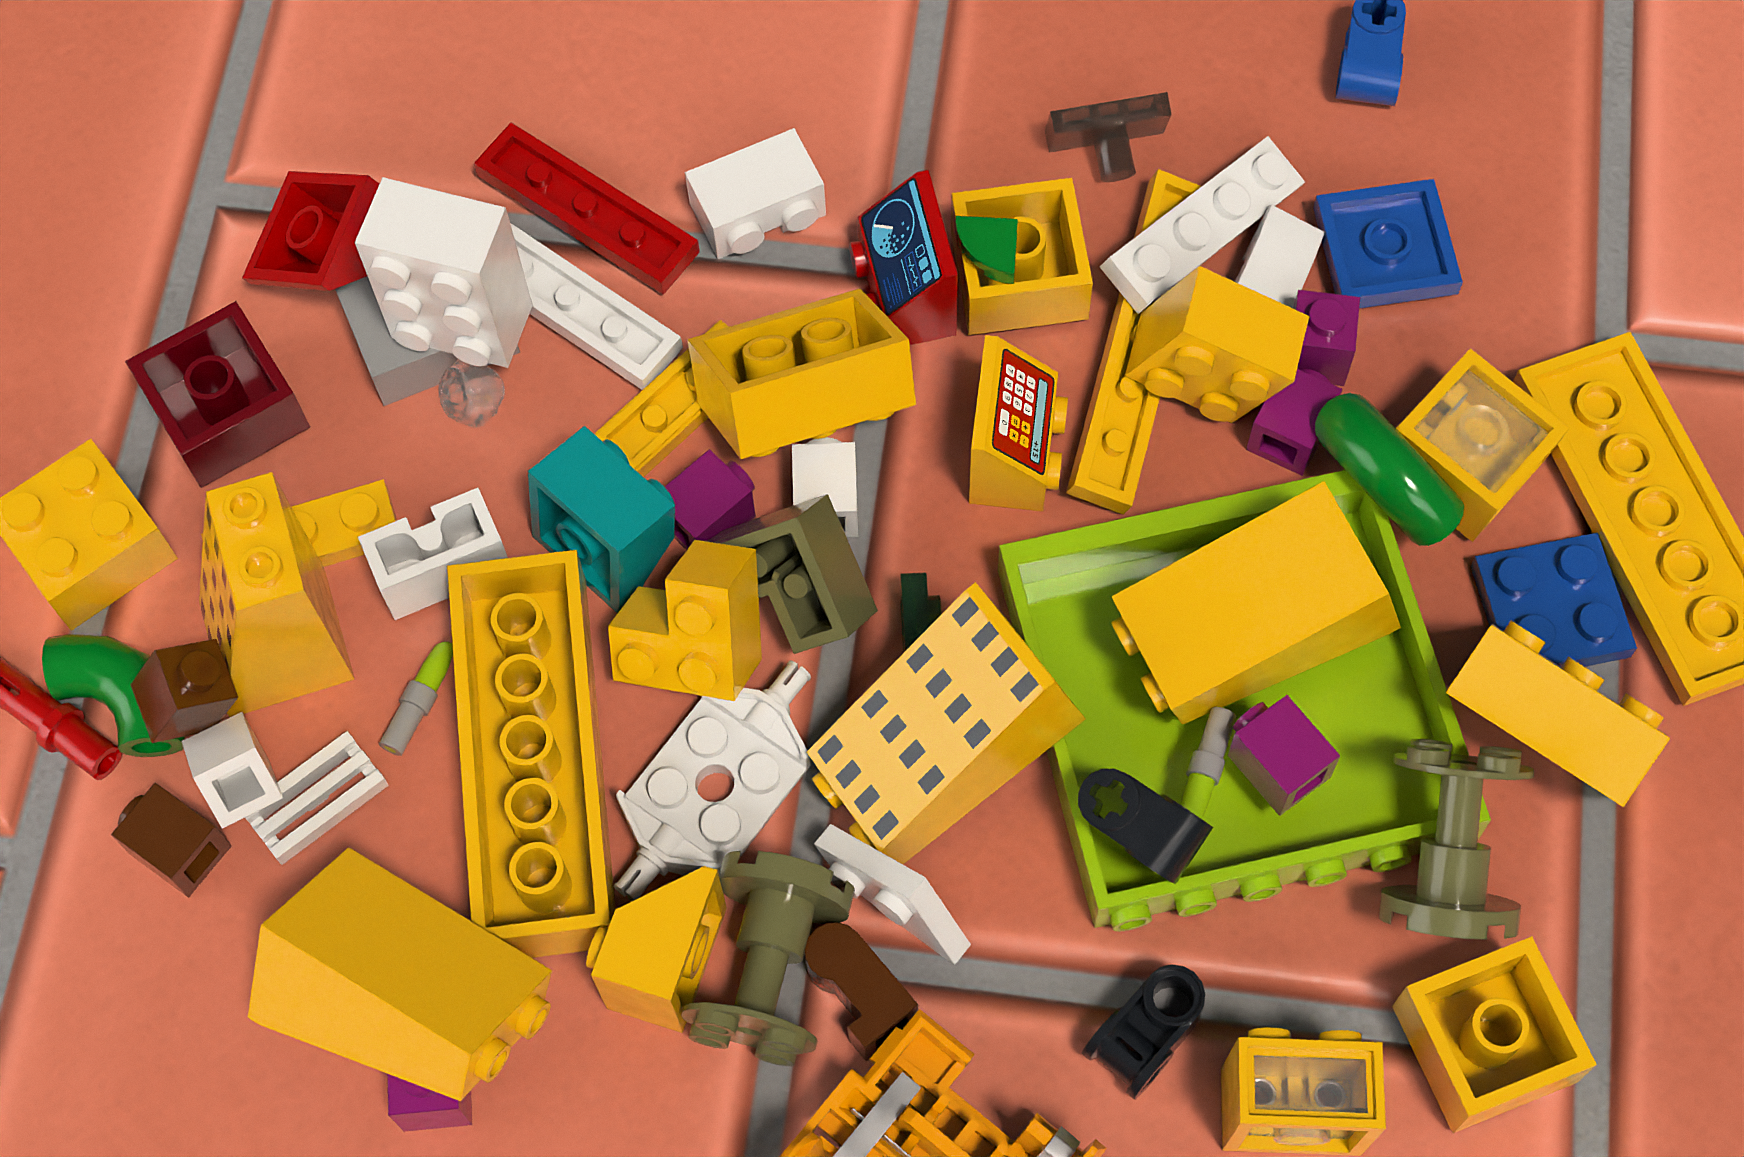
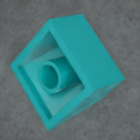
M583 426L528 471L532 537L550 553L577 550L585 575L586 585L618 613L637 587L644 585L673 541L675 534V503L671 494L660 482L655 479L646 480L630 466L626 455L618 445L608 439L600 440L586 426Z

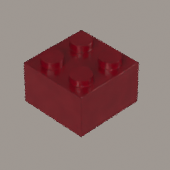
M237 301L125 361L200 488L310 428L292 389Z

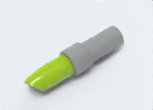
M441 642L437 644L423 662L415 679L409 681L399 699L400 706L379 742L380 747L394 755L402 756L423 716L429 714L438 697L436 692L447 674L453 657L452 643Z
M1222 707L1211 708L1198 750L1193 752L1186 772L1188 780L1182 795L1181 805L1201 819L1208 806L1213 788L1219 783L1225 765L1223 757L1237 718L1235 713Z

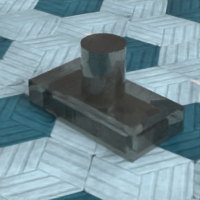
M1164 92L1050 111L1045 127L1049 153L1094 145L1101 181L1116 182L1134 176L1136 171L1129 139L1164 134L1172 115L1168 93Z

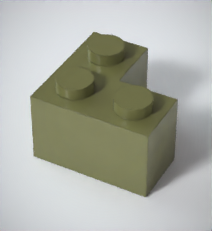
M828 494L724 529L707 541L756 549L759 598L769 596L794 654L849 637L878 611Z

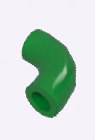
M1347 393L1338 395L1324 405L1318 413L1315 422V432L1318 440L1413 543L1419 546H1429L1449 536L1459 525L1463 517L1464 504L1455 491L1369 400L1359 394Z
M67 634L48 637L45 640L42 651V665L45 682L52 697L55 700L91 698L105 704L115 717L118 732V749L121 753L135 757H158L174 754L184 749L182 741L185 740V736L152 743L130 685L150 656L109 636Z

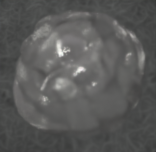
M459 359L445 370L439 382V399L446 415L456 422L472 428L482 427L489 419L494 417L498 413L499 406L505 396L503 380L494 369L487 365H470Z

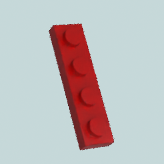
M512 122L508 124L474 162L478 177L663 295L700 253L698 239Z

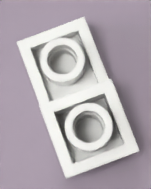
M1272 204L1269 205L1242 258L1245 262L1235 282L1293 308L1297 291L1302 290L1321 244L1324 231Z

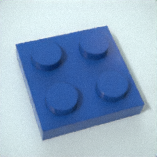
M1434 179L1316 195L1313 210L1318 229L1324 231L1322 245L1335 294L1360 297L1359 309L1459 294L1463 281Z
M1598 533L1474 557L1470 567L1489 627L1491 624H1494L1504 631L1512 620L1545 641L1546 643L1539 653L1560 667L1568 656L1586 667L1631 658L1636 651L1637 646Z

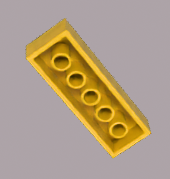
M577 550L448 565L471 921L531 958L589 951L597 929L599 927L608 929L616 907L587 586Z

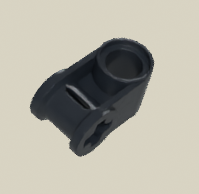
M1100 769L1091 773L1082 782L1078 792V806L1082 816L1092 826L1125 847L1124 850L1135 859L1174 884L1178 882L1214 828L1165 794L1161 793L1159 795L1134 777L1117 769ZM1121 782L1125 786L1121 793V798L1128 804V807L1123 814L1110 811L1103 818L1099 814L1103 803L1096 797L1097 791L1101 786L1113 790Z
M1171 964L1158 968L1147 978L1125 1005L1118 1008L1102 1024L1089 1040L1082 1054L1090 1061L1098 1058L1128 1085L1126 1093L1136 1100L1161 1073L1174 1055V1051L1196 1027L1205 1003V990L1202 981L1195 972L1184 966ZM1175 988L1182 991L1188 997L1191 1009L1182 1016H1167L1161 1013L1155 1006L1153 997L1162 989Z

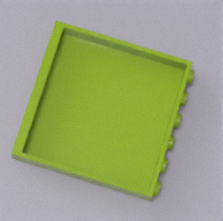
M1346 470L999 545L998 574L1013 628L1086 718V720L1046 752L1094 928L1112 925L1113 930L1118 932L1133 930L1152 921L1151 915L1176 909L1179 916H1194L1214 909L1217 906L1216 900L1242 895L1243 900L1246 902L1259 901L1279 894L1282 891L1281 885L1307 880L1310 887L1325 886L1345 878L1347 870L1371 865L1374 872L1394 870L1410 863L1412 855L1420 854L1421 839L1436 837L1441 774L1396 765L1393 762L1394 755L1406 753L1407 746L1411 745V739H1431L1452 743L1451 754L1469 756L1450 697L1446 693L1447 689L1389 518ZM1325 481L1388 590L1401 628L1380 639L1222 707L1235 713L1237 721L1256 704L1264 702L1269 708L1288 695L1340 754V758L1330 779L1279 816L1228 757L1234 734L1236 733L1233 729L1223 757L1225 765L1219 783L1213 788L1208 806L1202 820L1214 828L1178 882L1174 884L1135 859L1124 850L1125 847L1092 826L1082 816L1078 806V792L1082 782L1091 773L1100 769H1117L1124 772L1159 795L1163 793L1181 805L1182 795L1188 780L1186 772L1193 752L1198 750L1210 714L1208 713L1182 725L1170 708L1161 713L1158 712L1141 681V677L1151 672L1140 651L1132 656L1128 655L1111 624L1113 620L1121 617L1111 596ZM1121 782L1113 790L1101 786L1097 791L1096 797L1103 803L1102 809L1099 812L1103 818L1110 811L1123 814L1126 811L1128 804L1121 798V793L1125 786ZM1483 795L1478 840L1491 821Z

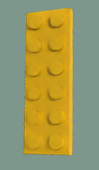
M1627 332L1518 370L1513 383L1570 427L1569 431L1551 452V455L1592 533L1599 534L1608 564L1682 705L1685 706L1743 685L1744 537L1632 333Z

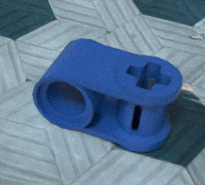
M1355 0L1340 60L1336 99L1395 106L1404 58L1403 53H1401L1406 16L1403 0Z

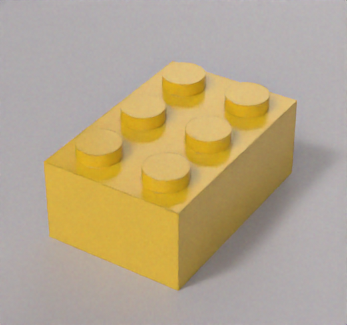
M860 288L687 339L698 404L740 459L750 456H767L776 452L779 447L808 438H825L834 434L837 429L866 420H883L893 415L895 411L916 405L909 339Z
M1512 620L1504 631L1491 624L1446 693L1624 807L1670 740V737L1658 729L1664 717L1625 693L1619 703L1598 691L1604 679L1569 656L1561 667L1544 657L1539 652L1546 642Z

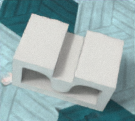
M795 128L685 172L690 206L717 259L733 253L744 254L754 250L763 242L764 233L780 226L783 233L786 231H800L808 228L818 218L826 215L824 183Z
M479 488L430 507L435 521L414 530L411 529L405 517L358 537L379 590L394 620L449 598L448 565L508 558Z

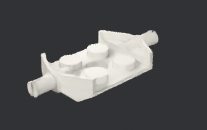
M790 660L769 689L760 691L743 688L735 701L702 696L626 794L621 790L617 792L616 797L620 808L640 848L636 852L637 858L620 880L614 884V888L624 897L627 895L628 900L632 902L640 898L658 873L664 877L668 872L685 876L706 866L718 870L719 874L723 858L727 853L741 851L740 857L743 855L811 766L810 757L806 753L807 749L789 716L791 714L789 704L806 682L811 679V675L805 668L801 666L798 670V663ZM713 773L725 774L734 782L731 794L726 799L718 802L707 801L697 793L701 780Z

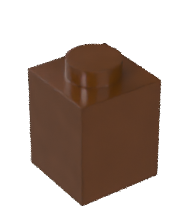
M217 639L154 650L130 684L152 743L198 734L218 724L239 698Z
M154 783L145 795H139L128 803L119 817L118 827L111 834L132 857L188 898L232 847L215 825L157 783Z

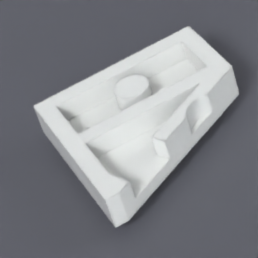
M832 824L826 828L814 843L829 864V870L834 872L831 882L840 890L846 880H848L855 888L853 898L861 895L876 906L887 918L905 928L954 965L970 947V942L926 877Z

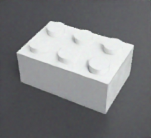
M382 177L356 238L355 245L391 338L411 350L427 351L431 348L454 354L459 360L470 365L486 366L490 363L508 368L533 304L506 207Z

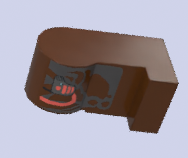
M838 922L826 923L816 928L808 937L805 948L808 975L813 984L819 989L835 994L856 1019L847 1027L849 1041L864 1060L867 1061L895 1027L903 1029L918 1011V1003L858 932L849 925Z

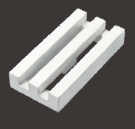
M346 731L278 781L283 799L245 818L279 863L283 865L389 785L364 751L360 749L353 737ZM348 757H350L349 760H347L345 763H343L341 766H339V767H338L337 769H335L333 772H331L330 774H328L326 777H324L322 780H320L318 783H316V784H315L314 786H312L310 789H308L307 791H305L303 794H301L299 797H297L295 800H293V801H292L291 803H289L287 806H285L284 808H282L280 811H278L276 814H274V815H273L272 817H270L268 820L264 821V819H266L268 816H270L272 813H274V812H275L276 810H278L280 807H282L283 805H285L287 802H289L291 799H293L295 796H297V795H298L299 793H301L303 790H305L306 788H308L310 785H312L314 782H316L318 779H320V778H321L322 776H324L326 773H328V772L331 771L333 768H335L337 765H339L341 762H343L345 759H347ZM360 772L363 773L364 779L282 840L277 838L276 834L307 811L315 809L327 800L330 794Z

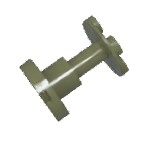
M1411 739V745L1407 746V752L1395 754L1393 762L1406 768L1441 774L1436 837L1421 839L1417 885L1388 886L1381 890L1379 919L1391 925L1394 913L1396 912L1407 915L1406 930L1462 939H1487L1488 926L1505 925L1504 939L1516 937L1519 934L1521 905L1513 900L1487 893L1491 847L1477 843L1483 779H1531L1534 777V769L1521 765L1522 751L1517 749L1480 746V752L1478 757L1451 754L1452 743L1431 739Z
M741 851L729 852L723 858L719 878L723 893L730 899L746 906L736 946L748 953L735 1004L733 1006L710 1002L688 1003L683 1007L682 1017L692 1024L689 1039L708 1047L726 1049L729 1047L730 1041L755 1047V1057L762 1061L780 1066H794L797 1054L813 1052L816 1049L818 1040L806 1029L774 1016L787 964L802 962L812 923H841L848 919L855 888L848 880H846L841 890L832 886L833 871L800 858L758 851L755 864H738Z

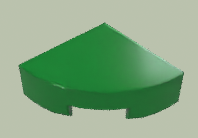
M956 216L955 234L961 252L965 253L977 267L984 270V275L990 279L1014 284L1018 219Z

